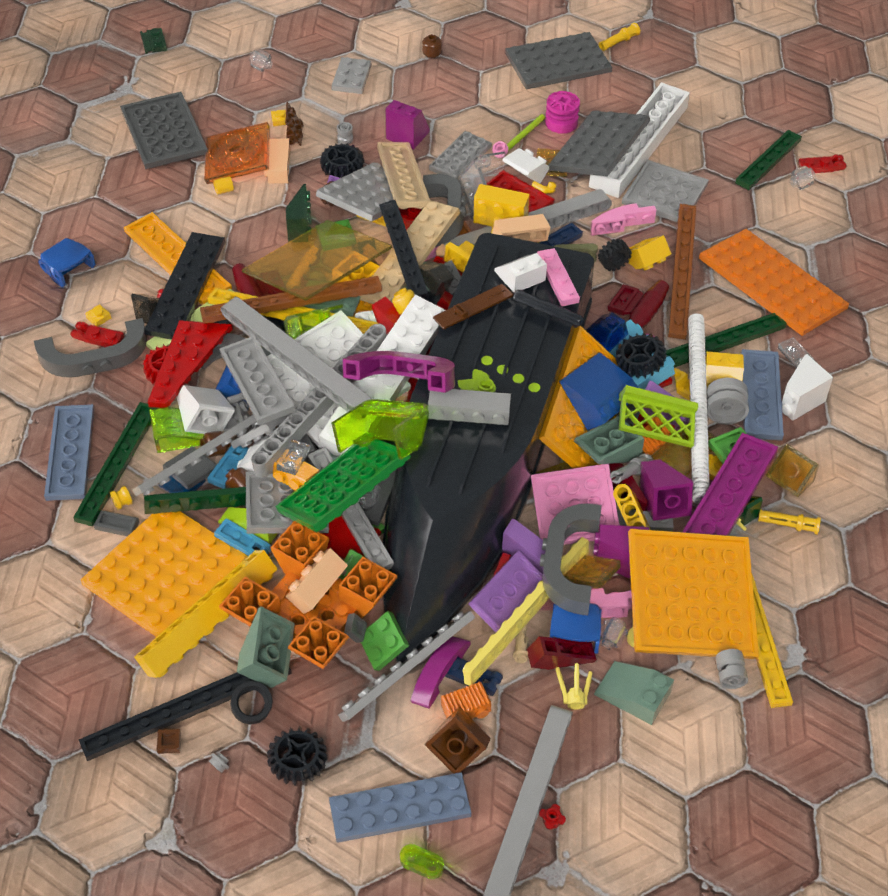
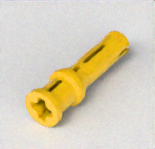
M634 22L629 27L622 28L619 33L599 42L600 49L605 51L622 41H629L631 37L640 35L639 25Z
M760 509L758 521L794 527L799 532L805 530L818 535L821 517L810 518L805 517L804 514L794 516Z

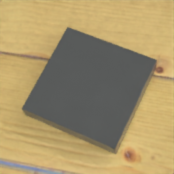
M191 446L163 464V470L192 453L196 448ZM202 455V461L194 466L188 464L185 466L186 471L178 476L175 473L171 476L189 490L206 479L216 467V464L205 455Z

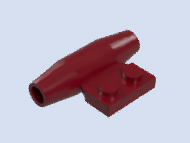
M243 263L236 264L232 268L235 285L239 293L261 297L288 292L278 272L263 274L258 279H255Z
M658 280L643 294L638 288L623 284L608 304V311L622 316L630 314L628 321L631 319L643 329L651 322L662 306L668 293L669 285L664 280Z

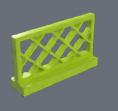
M628 385L623 388L619 394V401H621L620 431L689 448L694 446L695 413L698 410V403ZM626 403L633 404L636 409L631 412ZM643 408L651 409L654 414L649 416ZM638 411L644 417V420L641 422L634 416ZM661 413H669L672 419L667 421ZM656 416L663 423L659 427L652 420ZM679 417L689 418V424L685 425ZM630 418L635 426L625 425V419ZM676 421L681 429L676 431L670 423ZM648 422L654 430L647 431L642 425ZM666 426L671 435H664L660 429ZM684 431L689 437L688 440L682 439L679 433Z

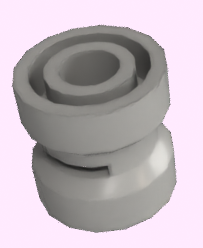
M341 122L337 125V140L340 144L346 145L353 142V126L349 122Z

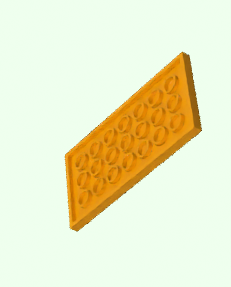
M581 326L574 330L539 436V440L573 469L602 464L594 461L574 442L576 437L588 431L559 381L599 352L618 366L616 358Z

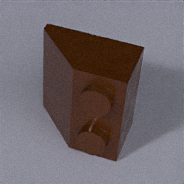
M459 707L439 726L424 745L455 774L460 773L486 750L491 738Z

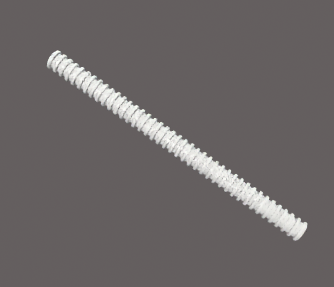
M698 313L692 314L688 318L690 401L698 403V410L695 413L694 446L691 448L692 501L696 504L701 502L710 487L705 324L703 315Z

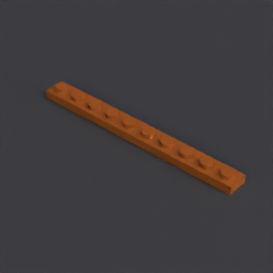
M680 204L678 209L668 328L669 338L686 340L697 207L694 205Z
M373 276L242 301L259 314L269 313L271 311L303 307L315 303L320 304L332 300L358 297L365 294H375L376 292H382V285L379 277ZM226 303L200 307L203 324L227 320L220 309Z

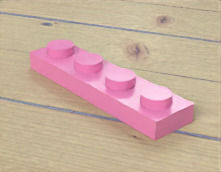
M555 248L538 251L537 254L547 264L546 276L560 305L566 306L579 303L580 297Z

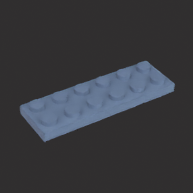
M742 349L741 354L744 355L742 381L748 388L749 403L748 415L743 419L744 431L746 434L758 439L782 441L784 433L779 353Z
M93 404L55 406L44 494L46 501L84 499L86 496L94 418Z
M462 772L329 797L337 843L471 817V809Z

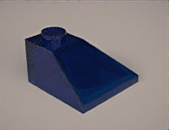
M612 312L602 315L586 329L608 352L628 335L625 320Z

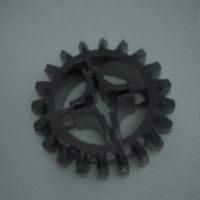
M335 143L334 146L329 145V148H325L324 152H322L320 165L325 175L342 178L363 168L364 158L362 151L358 147L355 148L354 145L350 146L348 143L346 145L342 143L337 145Z
M636 333L635 337L629 335V339H623V344H619L618 350H616L618 367L630 377L636 376L637 379L640 376L646 379L649 374L653 376L654 371L659 372L660 367H664V362L666 361L664 343L659 340L658 336L653 337L652 334L646 336L645 333L642 335Z
M299 726L297 731H294L290 727L289 733L282 730L281 737L275 736L274 743L269 745L270 750L267 752V757L269 758L267 760L268 766L271 767V773L273 775L276 774L278 781L284 778L286 785L290 781L293 782L294 786H296L297 781H301L305 785L306 779L313 782L314 775L320 776V769H325L326 767L325 762L328 757L322 737L318 738L317 732L311 734L309 728L302 731V728ZM286 748H288V752L284 754L283 758L280 759V756L283 753V751ZM313 753H315V756L312 759V761L309 764H307L306 761L309 758H311V755Z

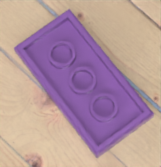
M518 550L468 605L497 632L502 623L512 616L515 608L520 607L526 596L536 589L537 584L542 581L543 574Z

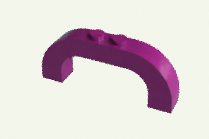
M398 351L364 352L343 358V378L362 380L372 375L393 374L428 379V390L446 393L455 387V365L452 361L445 358Z

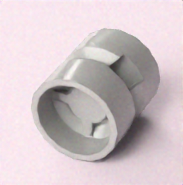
M727 649L716 655L719 680L723 688L737 689L748 683L742 651Z

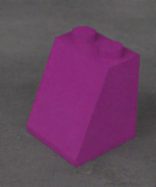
M393 100L386 107V139L392 142H409L414 150L430 132L422 110Z
M660 459L641 462L640 489L648 500L647 510L652 520L691 516L692 480Z
M600 524L599 532H595L593 556H596V564L631 579L628 531L630 529L649 530V527Z

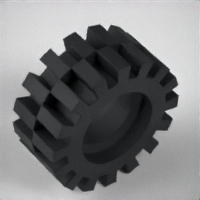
M612 239L611 243L608 241L606 246H602L603 249H600V254H598L599 261L608 271H615L616 268L620 270V267L626 266L625 263H628V259L632 257L630 248L622 239Z

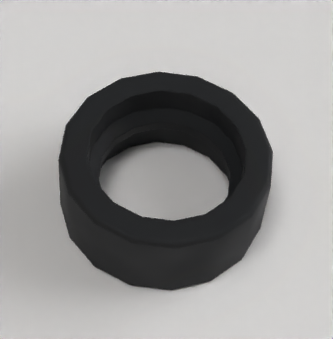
M244 682L237 686L232 694L231 711L235 718L242 723L249 725L260 723L266 719L271 711L273 703L272 694L261 682ZM248 690L258 691L264 698V708L262 711L252 716L243 713L238 703L242 693Z

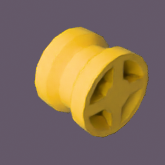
M125 486L121 487L117 492H110L117 510L122 509L126 504H133L132 498Z

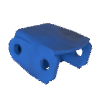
M69 238L63 239L41 253V259L38 261L42 270L62 288L66 285L63 275L83 262L91 268L96 265L91 251L84 245Z
M590 603L588 615H580L568 612L554 604L550 637L553 638L555 636L579 642L595 641L594 653L598 654L602 609H599L598 605Z

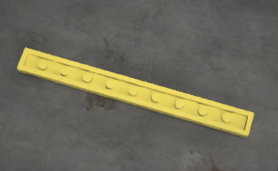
M581 537L577 543L571 546L570 551L562 556L560 569L566 579L589 554L588 539ZM540 581L536 589L526 596L520 607L515 608L512 616L502 623L500 629L495 634L490 636L487 644L477 651L476 656L465 664L463 668L465 684L468 686L473 685L548 601L549 597L544 590L543 581Z

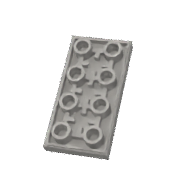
M464 131L429 165V170L437 174L449 175L459 180L492 147V142L480 138L471 132Z

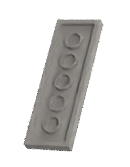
M249 337L220 348V353L259 426L296 411L295 405L260 344Z

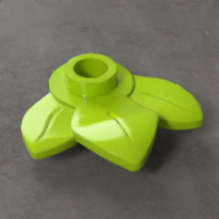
M474 369L472 379L458 380L461 390L496 392L494 382L489 379L487 373L481 370Z

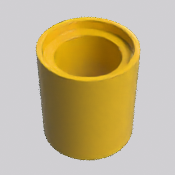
M230 176L213 180L217 195L234 191Z

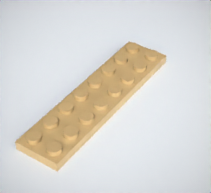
M377 142L379 156L393 199L396 200L398 208L423 209L431 201L410 143Z
M431 201L422 209L407 229L419 268L460 214L459 208ZM394 248L373 275L379 277L382 292L360 295L361 301L374 304L385 296L392 301L394 293L406 287Z

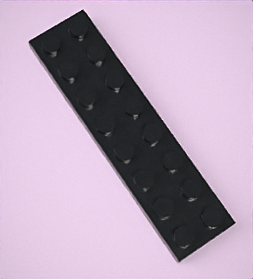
M196 232L191 233L144 329L145 335L172 339L179 320H190L223 249L225 237Z

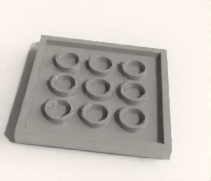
M647 160L622 198V204L637 203L638 208L655 206L657 216L677 222L679 205L695 206L706 189L709 180Z
M246 472L247 534L284 533L294 521L280 514L275 506L295 490L289 487V485L277 481L273 477V472L266 477H258L254 472ZM329 523L325 529L318 532L329 533Z

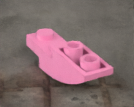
M637 203L614 208L592 220L590 234L593 236L624 232L625 226L655 223L656 208L655 206L638 208Z
M591 588L590 603L599 606V609H602L601 618L627 617L628 610L632 609L631 590L605 594L603 588Z

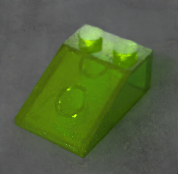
M165 407L149 410L157 453L200 446V439L203 438L204 434L185 432L179 408Z

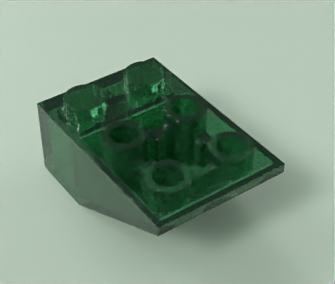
M306 184L302 185L286 207L288 245L309 244V237H312V227L309 226L312 225L311 215L309 214L311 213V203L308 202L310 201V191H307Z

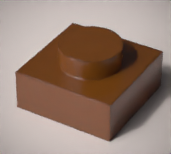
M158 730L157 753H180L181 730Z

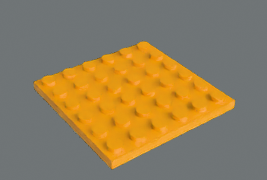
M181 511L151 514L81 579V583L157 637L248 556L216 538L213 532Z
M630 529L628 531L635 652L716 657L723 650L737 649L742 651L745 659H757L759 657L749 537Z

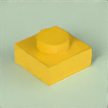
M286 110L271 111L273 126L286 125Z
M100 304L85 313L86 318L98 327L111 319V314Z

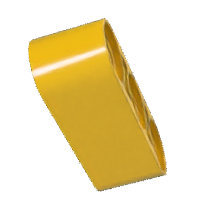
M626 484L616 486L613 495L626 525L649 527V530H651L635 493ZM624 492H628L627 497L621 499V495ZM636 509V512H635L634 515H632V516H629V515H628L629 512H630V510Z

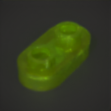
M408 844L401 849L400 863L405 869L428 879H437L443 874L444 861L438 854L415 844ZM409 857L415 858L414 861H408L407 859ZM430 866H435L436 870L431 871L428 868Z

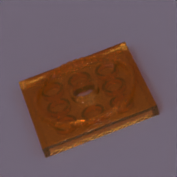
M268 122L208 136L206 140L208 151L205 158L204 177L206 184H211L213 180L228 176L235 178L268 170L270 136Z

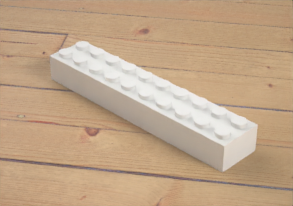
M661 82L637 112V114L649 115L650 122L608 177L590 175L589 187L595 190L602 189L606 194L619 198L688 108L690 92Z
M415 295L377 351H398L425 355L440 329V325L433 319V316L446 310ZM378 374L368 376L362 380H356L354 385L373 400L375 407L361 419H356L339 406L320 433L318 446L320 448L326 447L328 452L339 457L364 436H371L410 377Z

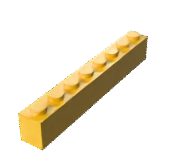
M255 550L134 656L149 677L160 678L164 676L173 663L175 664L183 659V654L186 651L195 648L203 636H207L214 631L216 624L225 621L230 616L219 609V605L244 577L251 579L259 585L272 579L273 573L278 569L265 550Z

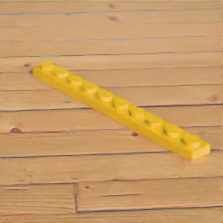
M215 288L208 296V304L227 303L234 297L245 300L256 298L257 296ZM293 307L260 314L266 317L315 327L336 313L308 307ZM347 316L363 334L372 325L378 324L377 322Z

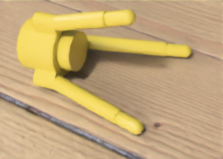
M576 663L574 687L570 688L567 693L560 668L556 667V674L563 694V703L573 710L584 708L587 705L592 671L588 672L584 692H582V689L579 688V664Z

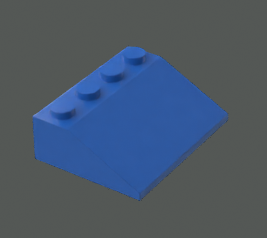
M600 352L559 381L587 431L605 424L620 412L621 401H619V394L626 385L638 388L632 377Z

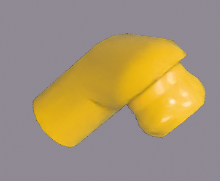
M534 181L531 186L545 194L556 191L557 185L551 181L548 182V186H544Z

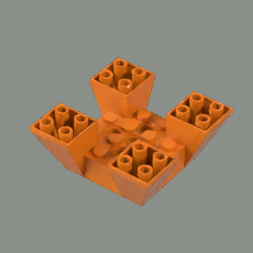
M293 521L271 546V551L285 574L283 579L270 591L251 579L244 577L219 605V609L250 627L259 607H263L295 623L293 639L288 649L324 670L349 638L344 633L348 614L355 613L362 619L394 583L397 575L362 557L343 580L337 578L312 610L303 614L285 596L290 592L289 586L295 580H300L302 577L301 572L308 565L311 566L315 562L313 560L315 555L321 550L323 552L327 550L329 537Z

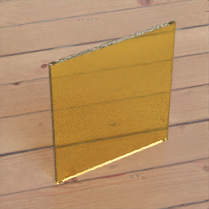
M326 220L243 268L242 272L307 301L392 249V245Z

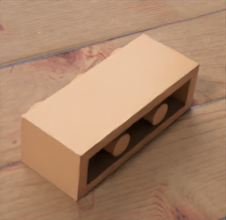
M289 138L270 139L269 145H266V154L268 156H265V164L267 166L264 169L265 177H268V184L288 183L290 163Z
M538 214L495 220L492 233L531 242L548 241L551 227L545 216Z
M331 548L324 552L322 550L319 551L313 558L315 562L311 566L308 565L301 572L302 577L300 580H295L288 588L290 592L285 597L303 614L315 607L348 566Z

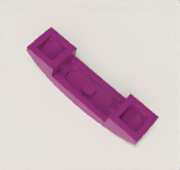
M452 636L435 650L417 680L412 693L411 703L430 709L440 693L438 686L456 658H463L471 645L470 641Z

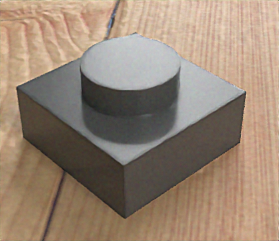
M355 613L348 614L344 633L356 643L363 642L367 623Z

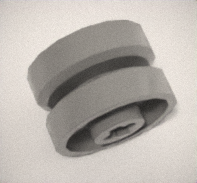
M720 378L713 381L707 387V414L712 421L719 424H735L747 417L749 412L748 388L743 381L736 378Z

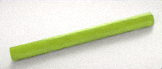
M543 114L539 115L507 144L509 150L545 119V116Z

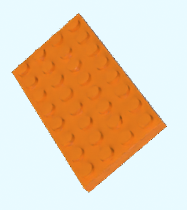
M747 229L710 247L699 255L701 261L769 312L778 315L801 336L849 307L850 303Z

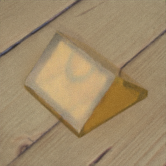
M786 443L766 474V477L796 497H799L814 482L819 464Z

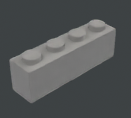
M452 389L446 393L430 391L428 419L508 425L511 394Z

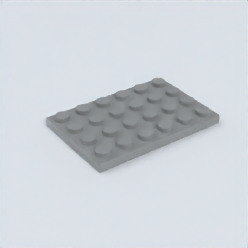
M371 163L325 185L316 192L317 197L371 222L382 217L379 204L394 200L384 168L379 163Z

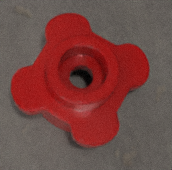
M553 804L548 809H541L539 812V816L543 818V823L547 829L557 828L566 821L565 816L560 812V806L557 804Z

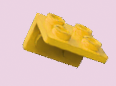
M465 241L460 246L449 242L445 245L444 261L452 260L455 267L464 272L475 245L468 241Z

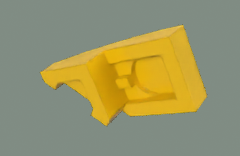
M675 368L676 391L682 397L690 400V380L688 379V374Z

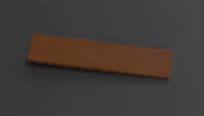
M500 284L465 302L454 305V307L433 316V319L444 330L513 297V293L503 284Z

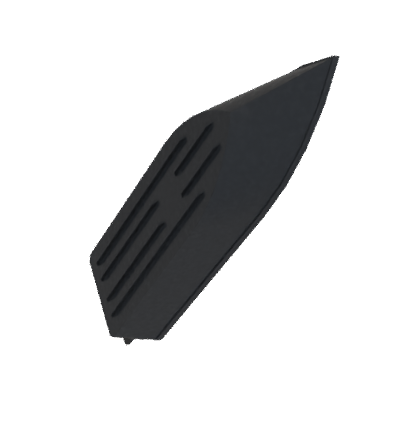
M483 233L475 243L448 309L500 284H503L512 292L494 271L495 268L524 256L535 254L538 251L555 248L580 297L579 303L561 306L547 276L546 281L521 291L582 315L583 322L580 326L584 328L592 304L591 291L594 258L584 252L493 233ZM513 293V297L443 330L440 326L428 355L445 358L454 363L455 387L453 389L461 390L458 380L472 379L474 369L487 373L489 379L496 385L497 393L511 394L509 424L497 425L428 419L430 390H428V379L421 378L416 383L406 411L400 448L407 450L411 458L395 471L383 535V545L394 562L389 571L397 575V579L383 595L384 613L387 611L393 613L409 644L404 651L395 657L396 663L399 661L403 663L407 659L406 655L415 648L417 650L423 646L421 643L428 637L437 635V630L446 623L448 625L452 618L458 614L482 587L502 556L503 532L512 519L519 522L532 488L531 475L537 473L546 446L539 440V436L574 330L579 326L515 301V293ZM484 356H490L493 359V363L491 365H484L481 359ZM499 365H505L503 374L497 372ZM515 374H522L524 381L516 383L513 381V376ZM531 383H537L540 385V390L538 392H531L528 387Z

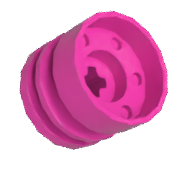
M558 91L548 96L545 125L549 130L556 133H569L577 128L580 99L577 95L567 91Z

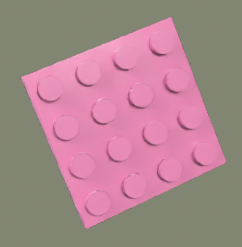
M609 464L531 475L539 535L542 540L543 538H548L549 527L554 517L562 510L578 504L602 505L599 528L600 524L619 525ZM573 533L567 537L564 545L577 543L581 537L594 541L595 533Z

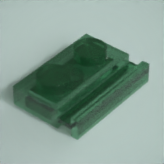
M153 28L145 33L140 31L145 54H148L150 51L152 53L167 51L162 28Z

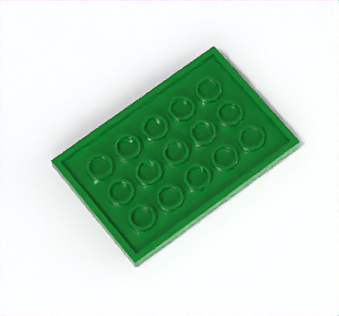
M366 435L275 507L280 514L315 532L321 531L334 518L341 516L343 511L349 506L356 504L364 494L371 492L379 482L387 479L394 470L402 467L411 456L407 450Z

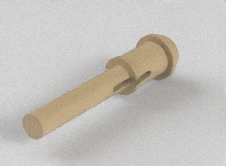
M527 624L518 633V636L515 637L516 644L513 658L517 663H525L529 659L528 651H526L529 638L526 636Z

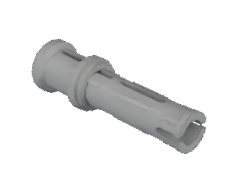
M641 454L638 458L630 460L628 465L613 471L610 478L616 477L612 482L617 484L632 475H641V462L653 459L649 454Z

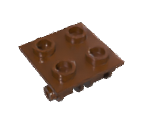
M286 102V139L289 138L290 145L298 142L301 146L303 122L297 117L294 107H291Z

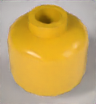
M403 288L394 293L392 303L399 315H402L415 296L414 292L410 289Z

